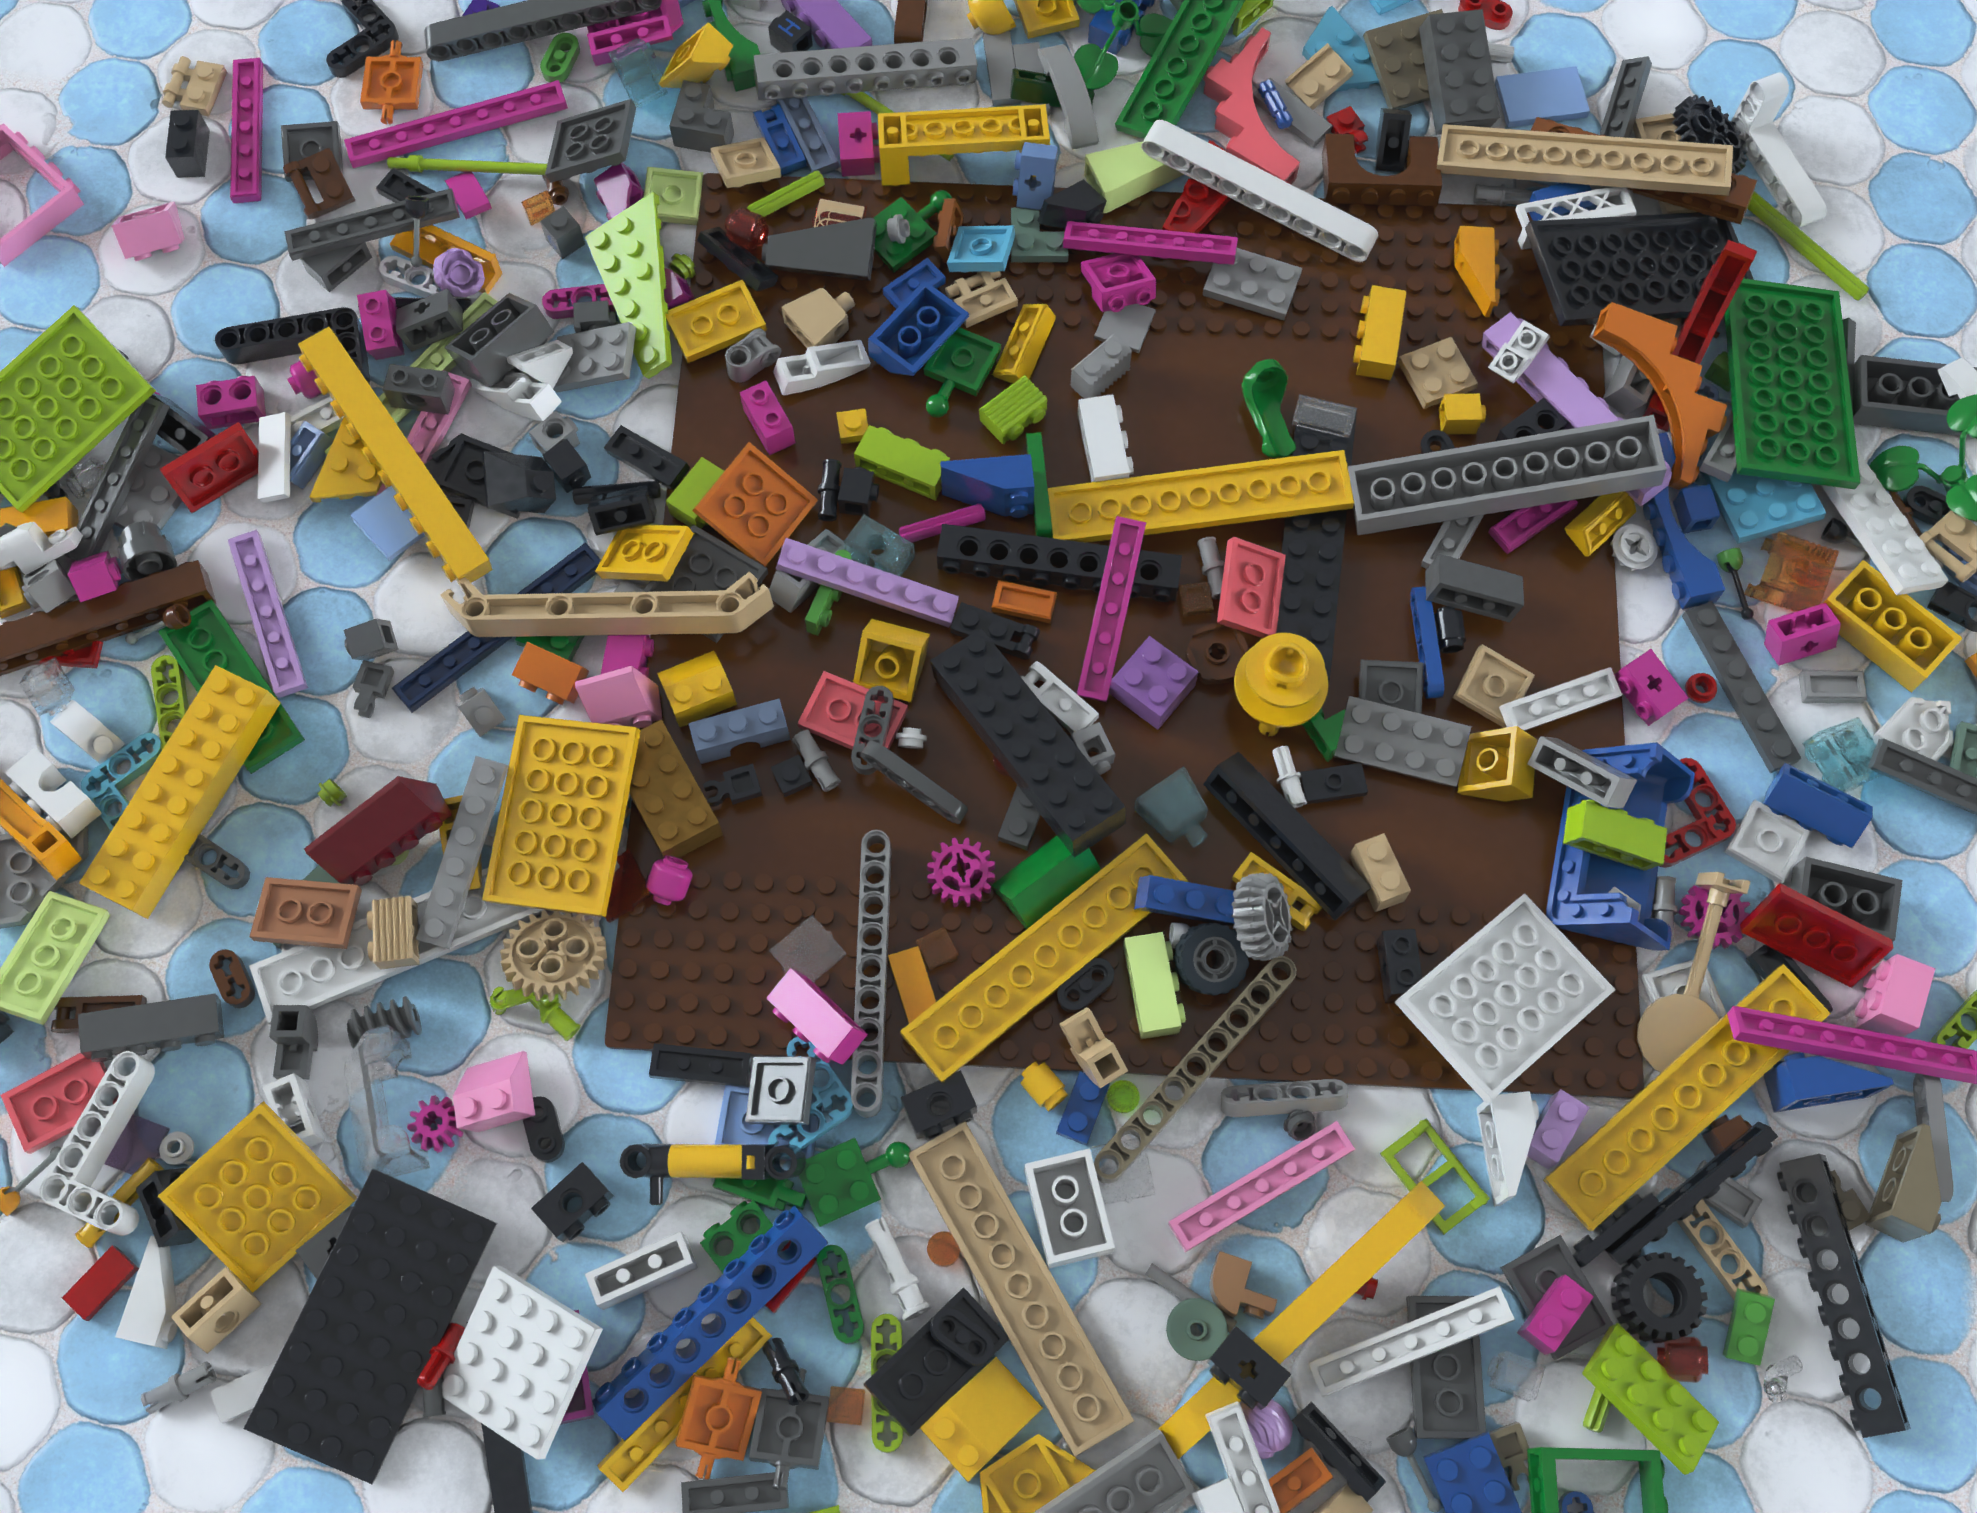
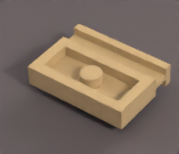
M1327 43L1285 80V83L1300 101L1314 110L1354 74L1352 69Z

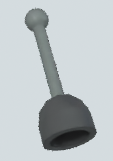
M1407 1427L1388 1436L1386 1440L1392 1451L1399 1456L1407 1457L1428 1499L1429 1510L1434 1513L1439 1512L1442 1508V1503L1434 1497L1413 1455L1417 1446V1439L1412 1428Z

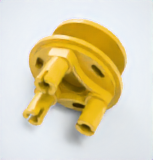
M1276 633L1261 639L1242 656L1235 671L1234 689L1243 709L1260 722V733L1266 735V732H1269L1268 736H1274L1277 734L1279 727L1285 728L1303 724L1319 712L1328 693V676L1323 657L1313 643L1296 634Z

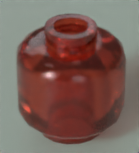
M746 208L737 209L733 214H729L725 220L724 227L727 230L728 240L747 250H753L758 246H762L769 233V227L766 225L765 218L761 214Z
M1684 1336L1676 1340L1664 1342V1347H1657V1361L1665 1368L1670 1378L1678 1382L1697 1383L1701 1381L1703 1374L1708 1375V1347L1702 1346L1701 1341L1697 1337Z

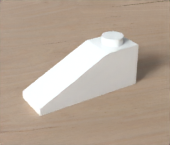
M150 1235L115 1337L167 1349L168 1343L172 1342L178 1325L171 1318L177 1311L170 1246L159 1248L155 1237Z

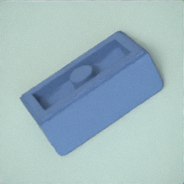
M305 420L291 439L290 481L301 489L307 485L327 456L324 451L334 440Z

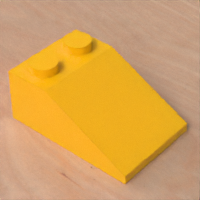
M995 1357L952 1396L920 1429L962 1477L969 1482L1043 1407L1001 1361Z

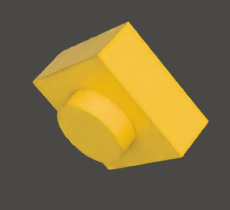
M866 409L836 412L841 444L861 441L868 428Z

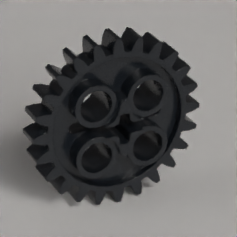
M1694 95L1693 97H1687L1675 107L1676 111L1672 115L1676 119L1672 123L1678 127L1674 130L1676 134L1681 136V139L1678 141L1733 145L1732 173L1737 174L1746 166L1745 162L1748 159L1745 154L1748 151L1742 147L1746 142L1739 138V135L1742 134L1741 131L1735 130L1734 126L1736 123L1728 120L1729 114H1723L1720 105L1714 107L1711 99L1707 102L1704 96L1699 98L1697 95Z

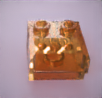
M1780 531L1775 540L1765 538L1760 550H1766L1770 555L1758 585L1754 586L1749 583L1744 594L1782 608L1791 609L1792 611H1800L1819 605L1823 599L1839 551L1832 550V548L1827 549L1826 546L1822 547L1820 544L1816 545L1814 542L1810 543L1807 540Z

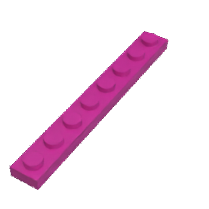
M557 80L344 139L350 163L353 168L386 160L388 157L400 156L565 110L568 107L560 82Z
M1732 1006L1727 1013L1733 1038L1737 1041L1977 1084V1051L1738 1006Z

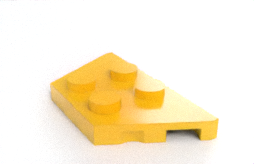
M343 417L309 496L312 502H322L321 499L335 497L343 500L352 499L355 496H376L383 483L377 474L380 468L376 462L371 465L364 456L361 449L365 446L361 440L354 441L345 426L349 423L345 417Z
M1037 1434L979 1472L983 1513H1033L1096 1470L1065 1450H1062L1040 1434Z

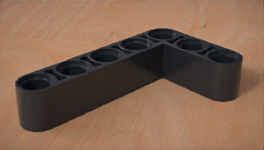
M348 307L226 327L218 331L215 336L216 346L228 363L244 364L302 354L298 343L318 333L319 330L322 331L330 327L370 385L368 357L362 324L355 311Z

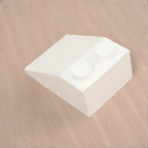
M1530 1091L1498 1094L1488 1104L1482 1102L1476 1108L1494 1207L1503 1205L1516 1196L1536 1128V1121L1539 1119L1538 1105L1535 1100L1531 1099Z

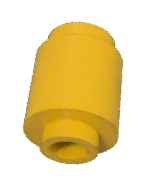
M1034 1062L1021 1073L1024 1079L1020 1084L1040 1108L1044 1106L1048 1112L1068 1096L1064 1090L1065 1085L1045 1062L1040 1065Z

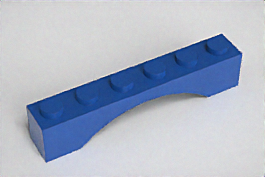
M1667 432L1660 433L1658 435L1664 460L1672 469L1676 456ZM1667 486L1643 505V514L1645 519L1650 521L1653 530L1652 535L1656 540L1657 547L1661 551L1663 569L1666 573H1669L1672 582V594L1679 601L1681 609L1700 606L1710 601L1715 603L1725 591L1716 563L1698 551L1680 530L1672 513L1669 502V487Z

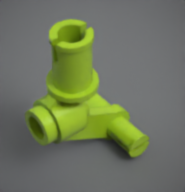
M497 987L490 996V1006L493 1012L496 1010V1015L505 1013L506 1008L531 1002L539 1010L541 1022L543 1024L548 1023L565 1041L570 1040L581 1026L561 1009L558 998L559 994H555L552 1002H549L548 995L546 994L539 1001H536L534 992L524 997L522 988L516 991L514 989L504 991L503 987Z

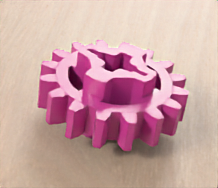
M952 838V846L950 847L942 842L940 844L942 852L933 851L931 853L932 859L935 862L927 863V870L933 872L927 875L928 883H935L932 887V893L938 894L942 892L941 902L943 903L949 898L953 899V907H957L960 900H964L965 905L970 907L971 898L981 902V892H991V886L987 882H995V874L990 872L995 869V861H988L990 851L987 850L981 853V843L977 842L974 846H970L969 838H965L963 844H958L957 839ZM964 854L970 855V856L974 857L975 859L972 860V859L968 858L967 856H965ZM952 856V859H951V861L949 862V864L942 866L943 863H944L949 857ZM958 862L966 873L965 882L962 881V877L957 872ZM975 879H980L978 884L971 888V884L973 883V881ZM947 885H952V886H954L955 888H957L959 891L953 890V889L949 888Z
M1694 885L1688 890L1689 895L1686 894L1681 899V902L1686 906H1682L1678 910V914L1686 916V919L1680 925L1682 927H1690L1691 930L1687 934L1689 938L1694 935L1700 937L1709 905L1707 903L1709 890ZM1730 894L1727 907H1723L1712 949L1719 946V943L1724 949L1728 948L1732 941L1737 943L1743 938L1740 923L1750 914L1744 911L1750 906V903L1741 902L1739 899L1743 894Z

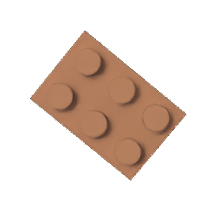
M266 877L249 937L253 941L347 949L362 889L358 885Z

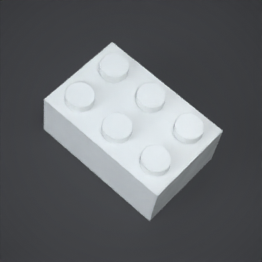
M1090 1148L1026 1163L1024 1172L1048 1269L1113 1253L1115 1245Z

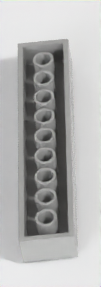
M1654 415L1348 466L1354 500L1353 513L1357 535L1660 486L1663 483L1667 470Z

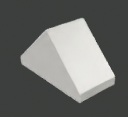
M555 340L507 357V362L539 382L549 384L553 389L570 360L573 349L561 341Z

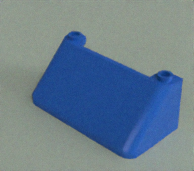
M1657 742L1582 750L1637 779L1624 808H1606L1622 809L1627 811L1630 816L1648 818L1653 820L1656 825L1664 827L1667 805L1669 803L1682 802L1691 794L1695 773ZM1566 786L1546 916L1559 929L1654 951L1670 950L1672 931L1669 924L1662 919L1651 918L1658 866L1643 871L1563 844L1567 809L1581 803L1582 800L1590 799ZM1614 886L1641 904L1639 921V912L1633 907L1628 906L1626 896L1620 892L1608 893Z

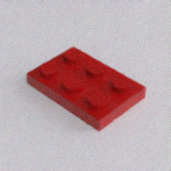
M237 422L160 468V471L190 512L194 513L257 475L259 451L241 424Z

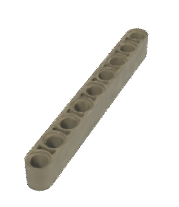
M1278 956L1272 959L1103 1147L1094 1160L1098 1181L1105 1184L1114 1183L1125 1173L1284 994L1296 976L1297 969L1291 959L1285 956ZM1272 969H1284L1287 972L1288 979L1283 981L1276 979L1272 974ZM1261 991L1266 995L1267 1002L1257 1004L1253 1001L1251 993ZM1235 1014L1241 1015L1246 1021V1026L1242 1028L1233 1026L1230 1022V1016ZM1212 1038H1219L1225 1044V1050L1221 1052L1213 1051L1209 1047L1208 1041ZM1190 1062L1200 1063L1204 1073L1200 1076H1193L1188 1072L1187 1064ZM1168 1086H1177L1182 1091L1183 1096L1179 1100H1171L1167 1097L1165 1089ZM1147 1110H1155L1159 1113L1161 1122L1156 1125H1150L1144 1120L1143 1113ZM1132 1134L1138 1138L1139 1147L1133 1150L1127 1149L1123 1146L1121 1138L1124 1135ZM1112 1159L1117 1164V1171L1110 1175L1103 1173L1099 1167L1100 1161Z

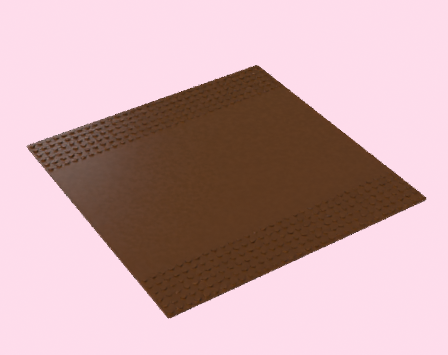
M706 173L703 175L693 255L695 275L691 278L690 289L696 299L706 295L709 290L723 288L742 280L697 242L700 231L720 227L765 264L766 261H762V248L764 243L768 244V236L814 228L820 199L863 206L862 219L875 217L900 197L916 212H919L930 203L934 192L944 190L952 198L956 199L964 214L962 226L1011 225V208L1020 207H1017V196L1012 195L1013 186L910 181V184L899 186H882V180L824 178V186L754 221L748 213L747 207L750 204L802 177L781 176L767 182H756L742 187L727 188L719 173ZM1054 187V195L1066 188ZM1150 191L1108 213H1104L1102 220L1098 224L1162 230L1168 215L1182 193ZM1231 199L1199 234L1238 237L1237 248L1303 268L1285 320L1203 296V289L1213 262L1140 256L1156 279V298L1143 306L1156 309V313L1140 352L1131 351L1130 370L1122 374L1121 378H1117V381H1113V385H1109V389L1105 388V392H1101V396L1113 394L1115 405L1121 406L1123 422L1119 424L1121 431H1126L1128 448L1125 449L1126 457H1132L1134 474L1129 475V478L1269 460L1273 458H1269L1262 453L1263 437L1255 426L1244 400L1242 382L1245 374L1257 362L1272 358L1278 361L1288 376V383L1280 411L1292 439H1294L1298 403L1357 410L1351 464L1353 466L1421 454L1420 446L1423 436L1429 431L1441 430L1439 406L1441 403L1423 409L1398 364L1399 357L1449 337L1453 338L1478 382L1475 390L1465 394L1480 393L1481 405H1485L1486 408L1485 422L1480 424L1476 434H1447L1454 447L1460 448L1495 442L1499 431L1537 403L1516 381L1513 384L1488 368L1494 358L1482 347L1483 332L1511 312L1517 319L1521 318L1549 334L1550 338L1546 342L1549 350L1557 358L1561 357L1567 363L1569 370L1576 377L1584 379L1589 386V390L1596 397H1601L1602 399L1605 394L1603 347L1590 338L1595 325H1559L1532 248L1521 250L1518 243L1522 226L1515 211L1516 206L1500 207L1496 205L1438 203L1437 206L1328 203L1373 226L1378 232V238L1367 259L1363 262H1356ZM830 211L822 212L820 220L828 218ZM831 212L829 215L831 219L846 222L861 219V217ZM935 213L925 221L937 234L939 229V213ZM1527 213L1529 221H1533L1529 213ZM818 217L816 219V226L819 223ZM828 220L822 221V224L826 225ZM832 220L828 221V225L842 223ZM1040 224V232H1065L1063 228ZM1460 226L1493 227L1495 239L1499 240V251L1497 257H1495V264H1499L1500 269L1498 281H1495V288L1500 289V299L1498 306L1493 307L1490 317L1483 315L1454 266V241ZM933 243L896 272H893L874 252L871 281L772 270L779 276L776 285L756 291L747 286L745 281L744 283L766 323V338L773 345L776 344L781 348L779 358L803 355L807 350L804 344L784 323L782 306L819 288H824L833 299L845 291L850 294L855 306L846 312L849 329L836 343L861 340L868 355V339L896 310L883 295L882 288L926 258H929L945 276L946 283L937 289L945 296H947L945 288L953 285L955 280L962 277L967 279L976 275L977 272H949L947 263H944L939 253L935 251ZM1068 249V262H1011L1010 251L1005 271H1000L1001 277L994 279V281L1006 278L1018 299V306L966 328L964 323L960 326L962 329L1001 344V352L977 397L954 387L948 398L949 410L946 415L940 418L932 417L926 410L928 398L938 394L943 382L924 375V367L927 362L914 376L890 373L868 356L871 364L860 372L819 388L782 395L773 373L777 360L772 365L765 367L752 376L748 381L739 383L731 380L727 373L725 354L731 346L690 363H687L682 353L671 454L684 460L690 466L683 479L701 457L725 471L746 444L750 442L818 499L817 503L788 539L807 545L827 529L850 545L848 552L851 554L853 561L959 596L953 620L961 602L1023 625L1029 624L1037 627L1040 630L1037 641H1033L1031 645L1033 651L1028 660L1002 651L1000 652L1019 676L1025 677L1030 672L1029 667L1035 661H1038L1077 694L1099 596L1098 593L1082 588L1068 590L1060 585L1053 584L1039 586L1030 581L1019 580L1010 583L1057 592L1051 624L992 612L991 607L998 580L1009 581L993 576L979 578L973 574L963 572L958 574L946 573L943 570L937 569V551L940 534L909 544H903L899 535L900 527L973 505L942 495V489L935 501L874 475L875 483L879 484V495L877 502L872 501L869 517L840 513L839 504L837 503V519L829 522L822 521L818 517L820 503L818 485L822 482V463L826 459H835L842 463L839 486H841L844 468H855L854 452L860 441L841 444L836 412L866 409L868 426L883 427L891 431L893 435L903 439H913L920 446L927 449L940 450L947 457H950V461L1026 455V433L1041 432L1047 487L1091 483L1077 415L1078 400L1084 398L1071 387L1070 378L1072 375L1071 369L1103 343L1094 339V335L1104 312L1100 310L1092 298V287L1081 272V262L1114 253ZM980 285V286H977V287H975V288H973V289H970V290H971V291H974V290H977V289H979V288H981V287H983V286ZM1372 285L1406 291L1396 366L1391 380L1356 375L1358 363H1353L1356 345L1361 346L1362 338H1357L1359 321L1365 320V314L1360 313L1363 296H1369ZM956 295V296H954V297H952V298H949V299H951V300L954 302V299H956V298H958V297H960V296H959V295ZM1023 304H1047L1055 314L1056 319L1029 379L1047 397L1046 415L1038 423L1034 424L1032 422L1027 427H1024L1023 433L1017 439L1009 440L1002 444L980 421L979 409L1013 384L996 378L992 374ZM765 380L768 382L792 424L795 444L770 456L745 414L740 392ZM1539 425L1541 428L1547 429L1545 426ZM1438 445L1430 447L1432 451H1439L1441 449ZM667 488L666 500L674 492ZM1599 496L1575 499L1578 502L1576 508L1509 554L1499 546L1488 532L1492 526L1517 509L1484 514L1460 560L1523 576L1524 606L1510 622L1455 608L1462 611L1466 634L1464 649L1450 654L1440 652L1444 677V695L1442 698L1426 699L1422 687L1421 714L1472 726L1470 734L1503 728L1453 698L1477 648L1482 644L1535 675L1524 697L1609 667L1612 668L1614 674L1621 670L1615 557L1612 556L1614 550L1610 545L1613 540V534L1587 557L1584 556L1565 531V527ZM665 502L663 525L687 526L670 515L667 503ZM1353 508L1347 509L1331 675L1326 700L1321 707L1324 713V720L1344 710L1349 696L1358 698L1361 659L1419 662L1410 604V592L1412 587L1426 586L1425 571L1427 569L1421 567L1422 560L1444 521L1357 535ZM985 510L986 519L984 521L965 526L1036 536L1034 513L1022 518H1014L1012 516H1001ZM1285 517L1143 535L1140 550L1182 555L1176 601L1169 600L1168 602H1158L1150 597L1142 596L1129 599L1112 679L1149 636L1187 663L1186 653L1193 634L1205 625L1217 623L1220 599H1212L1207 576L1202 573L1201 568L1204 565L1199 547L1197 546V542L1200 539L1215 537L1220 558L1224 562L1227 541L1232 537L1281 553ZM710 525L703 526L702 530L741 552ZM1111 539L1087 543L1110 546ZM782 547L766 565L768 575L760 586L764 584L768 589L770 588L777 571L776 566ZM972 550L964 551L962 554L966 556H972L976 554V552ZM996 554L992 558L1002 560L1006 557L1002 554ZM1026 558L1022 560V562L1026 564H1032L1036 562L1034 559ZM1055 562L1052 564V566L1056 568H1063L1064 566H1066L1061 562ZM1085 566L1082 568L1086 572L1095 571V569L1091 566ZM1151 574L1142 575L1146 580L1155 579ZM821 584L793 612H788L773 601L774 607L753 624L738 633H724L717 643L702 634L650 635V639L654 640V651L652 657H648L647 667L649 668V679L659 686L662 721L707 802L708 798L715 797L718 791L710 790L706 792L703 786L705 782L709 780L723 782L725 781L723 772L749 764L754 766L763 796L734 805L731 802V798L728 797L725 798L722 804L711 807L720 824L723 835L680 857V859L689 864L687 868L691 870L693 877L685 898L681 901H672L671 905H664L652 899L653 894L646 888V882L653 863L664 857L632 800L605 1032V1045L608 1048L652 1051L653 1044L656 1043L751 1053L752 1056L788 1057L787 1046L793 1038L798 1037L793 1032L795 1026L790 1021L786 1023L773 1013L775 1006L766 998L790 968L810 978L854 1021L861 843L865 834L871 830H880L887 834L892 853L888 955L919 946L936 1002L1026 930L992 887L990 893L981 892V902L971 898L970 907L965 905L964 900H960L958 906L953 907V899L949 898L945 903L941 902L942 892L933 894L932 887L935 883H928L927 875L933 873L927 870V863L935 862L932 859L931 853L933 851L941 853L940 844L942 842L948 847L952 846V838H956L958 844H963L965 838H969L970 846L980 842L981 853L989 850L990 858L988 861H995V869L990 872L995 874L996 882L1057 836L1044 818L1040 816L1028 850L998 841V834L1017 784L936 682L930 663L931 659L965 638L950 633V627L948 628L842 592L839 601L834 600L830 609L832 610V616L828 626L822 627L818 636L807 632L805 618ZM1432 602L1434 614L1437 613V609L1446 606ZM871 619L930 634L925 662L913 700L908 702L893 698L908 705V712L897 733H902L903 728L921 729V735L927 736V741L923 742V749L898 747L899 739H896L895 736L889 750L966 805L968 811L960 824L947 820L877 770L869 775L858 773L852 764L851 749L810 733L820 750L826 752L828 763L841 780L838 783L839 785L832 790L824 792L813 772L807 770L813 785L784 798L771 771L772 766L798 754L803 764L805 763L803 756L792 742V738L803 731V729L798 727V721L823 671L853 682L862 631ZM1239 631L1247 642L1248 650L1263 639ZM1014 635L1012 642H1020L1021 637ZM1213 648L1210 656L1216 660H1221L1225 652H1219L1217 648ZM715 651L731 685L737 705L705 718L780 699L791 740L762 748L757 742L742 743L730 750L731 756L700 764L689 724L679 727L657 673ZM1197 677L1195 687L1158 730L1110 694H1108L1107 702L1081 697L1099 713V718L1093 724L1100 722L1115 753L1114 763L1110 764L1111 769L1100 776L1124 804L1126 809V824L1090 847L1101 869L1147 833L1190 883L1235 891L1237 883L1232 880V877L1250 852H1252L1301 886L1203 784L1218 764L1240 752L1284 797L1281 785L1276 781L1279 773L1272 753L1273 749L1280 746L1289 747L1296 772L1357 763L1335 757L1327 762L1301 724L1293 727H1279L1277 734L1274 736H1268L1269 732H1266V735L1260 733V722L1251 717L1237 699L1234 680L1225 684L1206 685ZM1038 680L1034 685L1040 688L1044 682ZM1622 696L1525 730V732L1536 738L1537 742L1540 736L1558 738L1581 751L1625 746ZM1057 721L1071 739V733ZM1094 751L1088 753L1090 758L1098 755ZM858 757L863 765H867V762L862 757ZM1362 764L1368 789L1366 796L1307 804L1295 808L1355 871L1356 869L1349 856L1354 845L1385 833L1411 891L1404 902L1377 912L1374 911L1366 893L1353 908L1336 921L1322 908L1318 914L1312 915L1310 918L1311 924L1305 931H1301L1291 924L1293 928L1290 931L1291 942L1288 943V950L1284 952L1283 956L1291 959L1296 966L1297 971L1294 980L1284 994L1209 1078L1280 1082L1337 1079L1347 1085L1474 1091L1395 1003H1385L1377 940L1383 931L1415 929L1423 978L1524 893L1546 915L1566 785L1535 769L1532 798L1498 801L1461 795L1458 793V784L1456 788ZM875 843L868 850L872 853H880L885 846ZM964 854L965 856H967L968 858H970V859H972V860L975 859L974 857H972V856H970V855ZM952 856L949 857V858L943 863L942 866L948 865L949 862H950L951 859H952ZM958 862L957 872L962 877V881L965 882L966 873ZM874 873L868 877L867 881L877 884L884 877L881 874ZM975 879L971 884V888L976 886L980 879ZM987 882V883L991 886V885H992L993 883H995V882ZM947 885L949 888L959 891L954 886ZM809 899L814 902L816 912L811 918H802V910L798 906L801 900ZM1296 900L1292 907L1300 911L1303 904ZM871 904L867 907L866 912L875 915L880 913L883 907L879 904ZM1152 912L1097 957L1107 960L1112 965L1114 980L1111 987L1087 1006V1008L1092 1011L1105 1038L1113 1042L1128 1069V1072L1125 1074L1168 1076L1271 960L1261 961L1248 957L1249 967L1246 969L1244 980H1241L1238 987L1232 988L1226 994L1207 995L1192 991L1188 988L1189 986L1180 981L1181 978L1177 974L1179 991L1175 992L1177 1004L1182 1003L1184 1006L1186 1022L1181 1023L1182 1026L1178 1034L1141 1039L1123 949L1125 938L1163 932L1166 942L1170 941L1171 923H1184L1190 928L1192 926L1196 927L1198 924L1209 923ZM1235 924L1226 925L1229 926V929L1236 931V929L1233 928ZM1559 929L1615 988V991L1502 1092L1517 1093L1530 1091V1094L1554 1095L1561 1089L1571 1096L1633 1099L1644 1089L1643 1058L1637 1042L1640 1005L1636 946ZM875 934L869 935L865 939V943L869 946H875L880 943L882 938ZM1172 948L1173 956H1175V948ZM1212 950L1206 956V963L1210 968L1216 963V954ZM1170 960L1171 973L1176 972L1174 969L1176 968L1175 962ZM888 961L884 1062L925 1064L900 1034V1031L908 1025V1021ZM874 965L868 966L863 974L870 978L875 977L880 973V968ZM1272 969V974L1276 979L1282 981L1288 979L1287 972L1284 969ZM1099 972L1092 974V979L1096 982L1104 979L1103 975ZM1057 989L964 1066L1026 1069L1034 1062H1037L1038 1065L1045 1062L1051 1070L1084 1072L1070 1050L1071 1045L1059 1025L1076 1013L1066 1012L1060 1007L1057 1001ZM1261 991L1251 993L1253 1001L1257 1004L1267 1002L1266 995ZM1069 993L1067 995L1068 1000L1071 1002L1079 1000V996L1076 993ZM868 997L862 1002V1006L869 1010L874 1009L879 1004V1000L875 997ZM1235 1014L1230 1016V1022L1233 1026L1237 1028L1246 1026V1021L1241 1015ZM875 1029L864 1030L868 1034L864 1041H873L878 1036V1032ZM1212 1038L1208 1041L1209 1047L1213 1051L1221 1052L1225 1050V1044L1219 1038ZM798 1045L795 1048L797 1054L794 1057H809L807 1050L810 1047L803 1048L801 1045ZM852 1053V1055L848 1058V1060H851V1061H852L853 1053ZM1190 1062L1187 1064V1070L1193 1076H1200L1204 1073L1200 1063Z

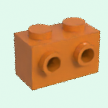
M527 642L512 676L520 679L519 686L534 693L537 688L548 692L546 698L563 705L565 700L573 704L575 703L578 696L575 682L586 679L589 670Z

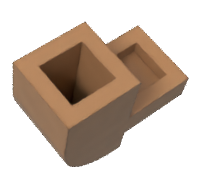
M1219 1251L1216 1255L1209 1281L1210 1293L1215 1305L1232 1318L1237 1315L1239 1306L1245 1308L1243 1313L1258 1319H1263L1264 1315L1271 1316L1274 1313L1277 1299L1245 1289L1252 1262Z

